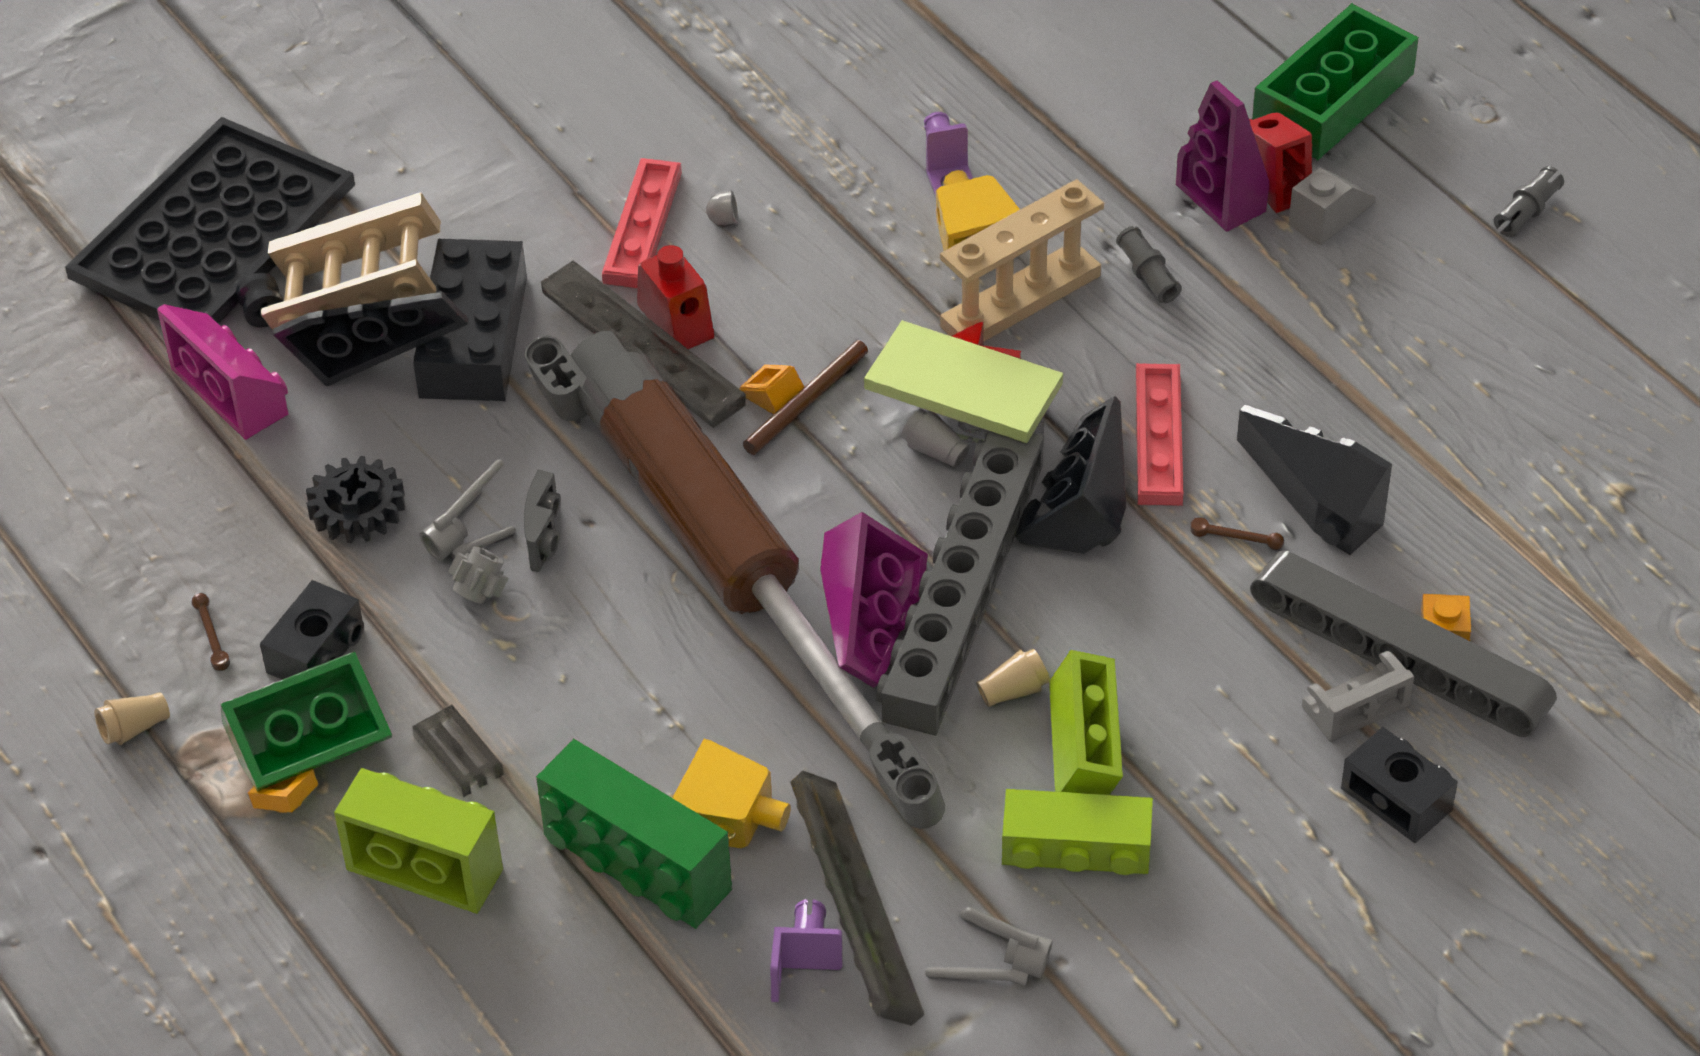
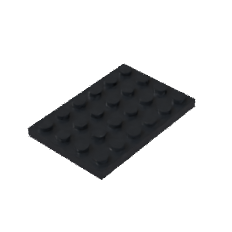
M220 117L65 266L67 277L80 285L159 320L157 308L165 304L206 313L219 323L239 303L236 296L238 284L252 274H268L276 266L268 255L269 242L315 227L355 186L354 173L229 119Z

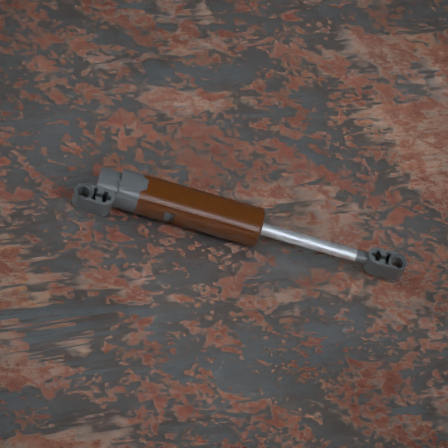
M600 331L588 336L577 345L571 355L556 337L541 336L530 342L525 349V359L537 387L561 419L567 421H576L588 414L624 466L639 482L642 491L724 605L730 611L738 612L739 614L757 612L762 609L766 610L870 753L869 756L881 788L904 820L910 826L918 829L936 825L945 813V803L935 774L908 738L902 734L890 733L790 598L787 591L795 582L799 572V558L711 440L703 433L700 425L649 357L643 353L627 352L612 331ZM895 765H897L901 769L904 768L905 770L899 774L898 769ZM920 795H926L924 798L920 800H913L915 797H918Z

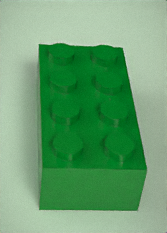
M1351 3L1255 87L1252 120L1271 113L1284 115L1312 134V157L1319 160L1414 75L1419 37Z
M573 739L536 776L543 832L547 840L558 849L563 850L566 848L581 857L585 864L597 873L605 872L618 880L630 894L636 897L642 895L658 905L660 910L670 919L675 921L682 920L696 929L732 891L729 839L726 830L576 739Z

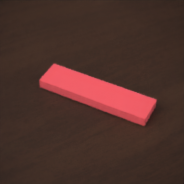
M640 158L602 271L603 284L637 288L638 265L656 254L682 174L681 163Z
M1136 363L1137 505L1183 506L1180 364Z

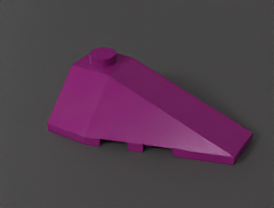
M1216 80L1210 83L1199 106L1198 113L1200 118L1198 122L1191 125L1187 132L1190 137L1188 143L1181 146L1177 154L1175 185L1220 227L1228 232L1267 211L1269 179L1244 103Z
M860 512L824 533L820 572L838 665L844 671L874 688L878 686L880 677L886 673L890 664L895 641L900 631L905 629V620L909 607L920 601L919 587L922 576L927 569L928 554L864 512Z

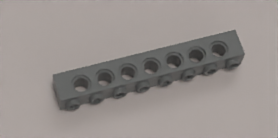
M989 431L985 441H978L973 457V466H975L973 472H966L961 483L960 498L962 499L959 505L953 504L948 514L946 524L948 533L945 538L939 537L933 553L934 567L932 572L925 571L919 587L920 601L918 606L912 604L909 607L905 620L906 635L904 640L897 639L893 646L890 665L892 666L890 674H882L876 691V701L882 703L883 723L937 735L1010 551L1022 514L1028 505L1042 470L1044 436L1032 434L1028 443Z

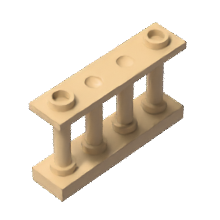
M1075 179L940 253V260L962 279V303L940 315V327L949 336H952L982 321L984 322V341L1099 278L1101 276V264L1080 246L1081 221L1103 210L1104 202L1078 179ZM1064 231L1063 247L1047 255L1048 239ZM1030 250V265L1013 274L1014 258ZM996 269V284L979 293V277Z
M418 193L270 241L268 255L286 277L284 302L262 308L261 316L273 330L310 312L436 293V286L417 261L419 239L440 233L441 220L423 194ZM401 245L399 265L379 271L380 252ZM362 258L361 277L340 283L342 264ZM324 270L322 289L302 296L304 276Z

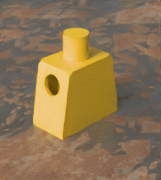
M955 170L944 178V186H940L936 190V221L943 250L945 251L1020 210L993 176L985 175L969 179L964 171Z
M705 738L672 797L728 832L729 847L741 849L749 845L758 825L782 832L787 825L791 812V805L789 803L772 798L771 772L767 767Z

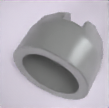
M733 191L715 194L707 203V216L716 225L726 226L738 223V208Z

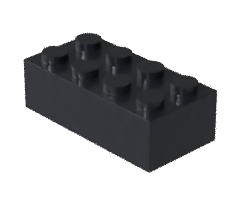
M438 238L430 279L436 286V292H443L469 319L468 325L416 347L413 365L418 396L422 399L506 401L527 281L523 241Z

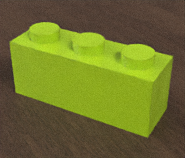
M1070 650L1049 681L1055 792L1110 795L1123 778L1115 659Z
M1006 789L1001 865L1017 866L1024 869L1035 867L1058 868L1072 872L1084 870L1115 872L1120 875L1148 874L1153 798Z

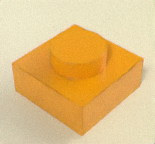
M1423 594L1421 617L1470 641V596Z
M313 769L259 791L253 787L248 792V795L255 809L292 813L318 786V782Z

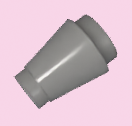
M922 408L912 414L901 434V437L908 441L907 446L949 464L954 468H957L963 462L970 449V446L964 443L935 412H927Z

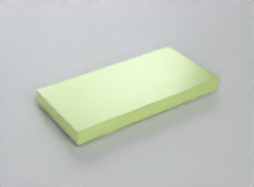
M901 320L864 377V389L1025 443H1028L1063 384L1062 372Z

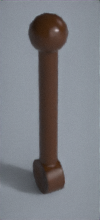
M1202 517L1191 521V533L1197 537L1205 536L1207 533L1267 544L1272 550L1281 549L1285 541L1284 537L1278 532L1264 535L1209 524Z
M197 593L192 597L191 603L196 610H199L213 652L210 657L213 669L223 671L230 665L229 655L221 650L207 608L210 603L208 596L204 593Z

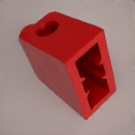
M1271 113L1254 120L1249 119L1269 179L1267 203L1275 213L1290 209L1292 188L1312 173V134L1280 113Z
M667 245L662 247L657 255L642 261L638 265L637 305L678 355L714 339L706 284L684 257L683 250L675 245Z

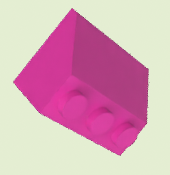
M165 304L157 308L171 369L245 440L289 414L285 395L288 394V389L284 380L278 373H270L262 365L259 357L252 349H244L226 325L220 326L206 313Z

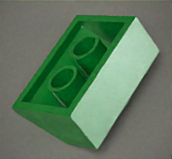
M355 651L220 704L224 729L241 767L257 791L392 738L390 728Z

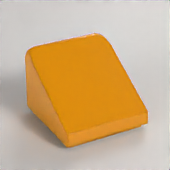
M765 364L742 384L738 391L744 398L771 414H775L804 385L794 366Z

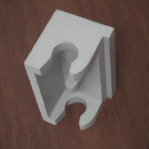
M1386 651L1379 654L1382 662L1374 665L1373 670L1327 691H1324L1316 683L1307 687L1310 695L1302 698V707L1330 742L1410 706L1414 675L1410 670H1406L1391 652Z

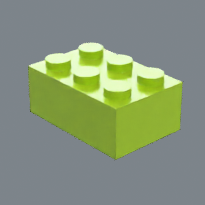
M361 768L334 811L347 871L476 914L479 913L503 871L495 812L478 802H465L446 796L432 787L422 788L401 781L389 773H376Z

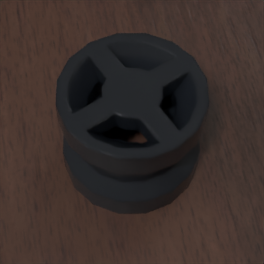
M265 273L252 274L244 278L236 288V296L239 304L243 307L242 311L247 323L258 328L269 327L268 323L261 316V309L284 302L282 295L279 294V287L275 278Z

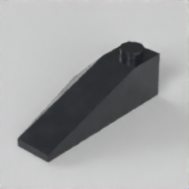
M443 292L310 312L274 328L273 336L327 387L468 325L469 318Z
M1113 396L1080 418L1060 451L1065 458L1054 470L1047 472L1042 480V484L1047 488L1040 501L1037 499L1030 500L1022 514L1015 538L1020 543L1085 554L1098 545L1102 547L1109 545L1121 533L1122 528L1120 526L1126 510L1121 401L1116 396Z
M1244 405L1239 410L1237 441L1309 527L1321 536L1325 542L1335 545L1351 555L1384 525L1392 470L1390 462L1356 441L1343 437L1340 441L1335 442L1324 438L1320 429L1310 426L1307 430L1302 431L1293 428L1284 417Z

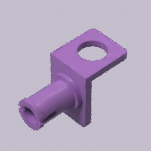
M944 112L931 113L924 120L926 131V173L935 197L936 190L942 186L941 183L944 181V178L952 171L962 170L969 179H973L968 166L966 124L950 125L949 117Z
M808 899L797 903L794 910V928L774 927L770 965L771 1002H779L782 968L840 970L842 968V931L839 929H824L827 911L823 903L813 899L811 915H807Z

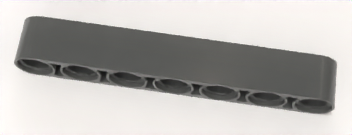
M1288 551L1277 552L1251 583L1250 590L1253 598L1265 609L1375 665L1382 662L1379 654L1386 651L1391 652L1406 670H1410L1414 675L1413 684L1516 736L1528 737L1532 735L1557 700V694L1553 686L1542 677Z

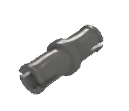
M1552 166L1543 167L1528 185L1520 186L1514 192L1513 200L1493 219L1496 229L1505 221H1510L1500 232L1502 235L1507 237L1515 236L1518 230L1531 217H1537L1543 212L1545 202L1564 185L1562 174H1559L1552 182H1548L1558 171Z
M1130 226L1121 231L1117 236L1116 243L1132 262V271L1137 278L1145 280L1156 295L1159 303H1169L1176 299L1182 291V286L1165 266L1166 259L1162 253L1151 247L1139 227L1136 226L1134 228Z

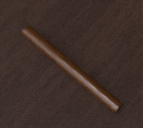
M856 340L743 441L744 449L749 454L756 455L868 353L866 344L861 340Z

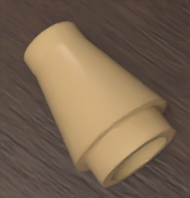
M1035 649L1025 653L1019 650L984 679L976 682V685L985 704L991 707L1000 702L1042 692L1041 686L1049 683L1050 678L1043 661Z
M158 692L146 696L105 700L104 706L96 708L94 715L103 741L106 744L116 742L122 745L155 724L169 719L170 712L164 695Z

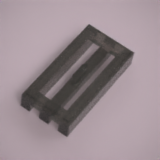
M453 705L412 726L414 738L463 798L471 794L472 786L477 785L479 788L487 785L488 777L493 775L495 779H498L504 775L501 762ZM448 721L484 765L479 768L476 766L462 746L443 726V722ZM429 730H432L434 732V734L439 738L443 745L453 755L457 762L466 771V775H464L460 771V769L451 760L447 753L442 749L438 742L428 732Z

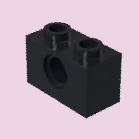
M311 580L259 643L266 673L283 680L342 657L350 646H355L359 642L364 631L359 599Z
M1382 727L1345 758L1341 789L1415 844L1453 811L1458 781L1444 767L1433 764L1418 753L1407 740L1395 736Z

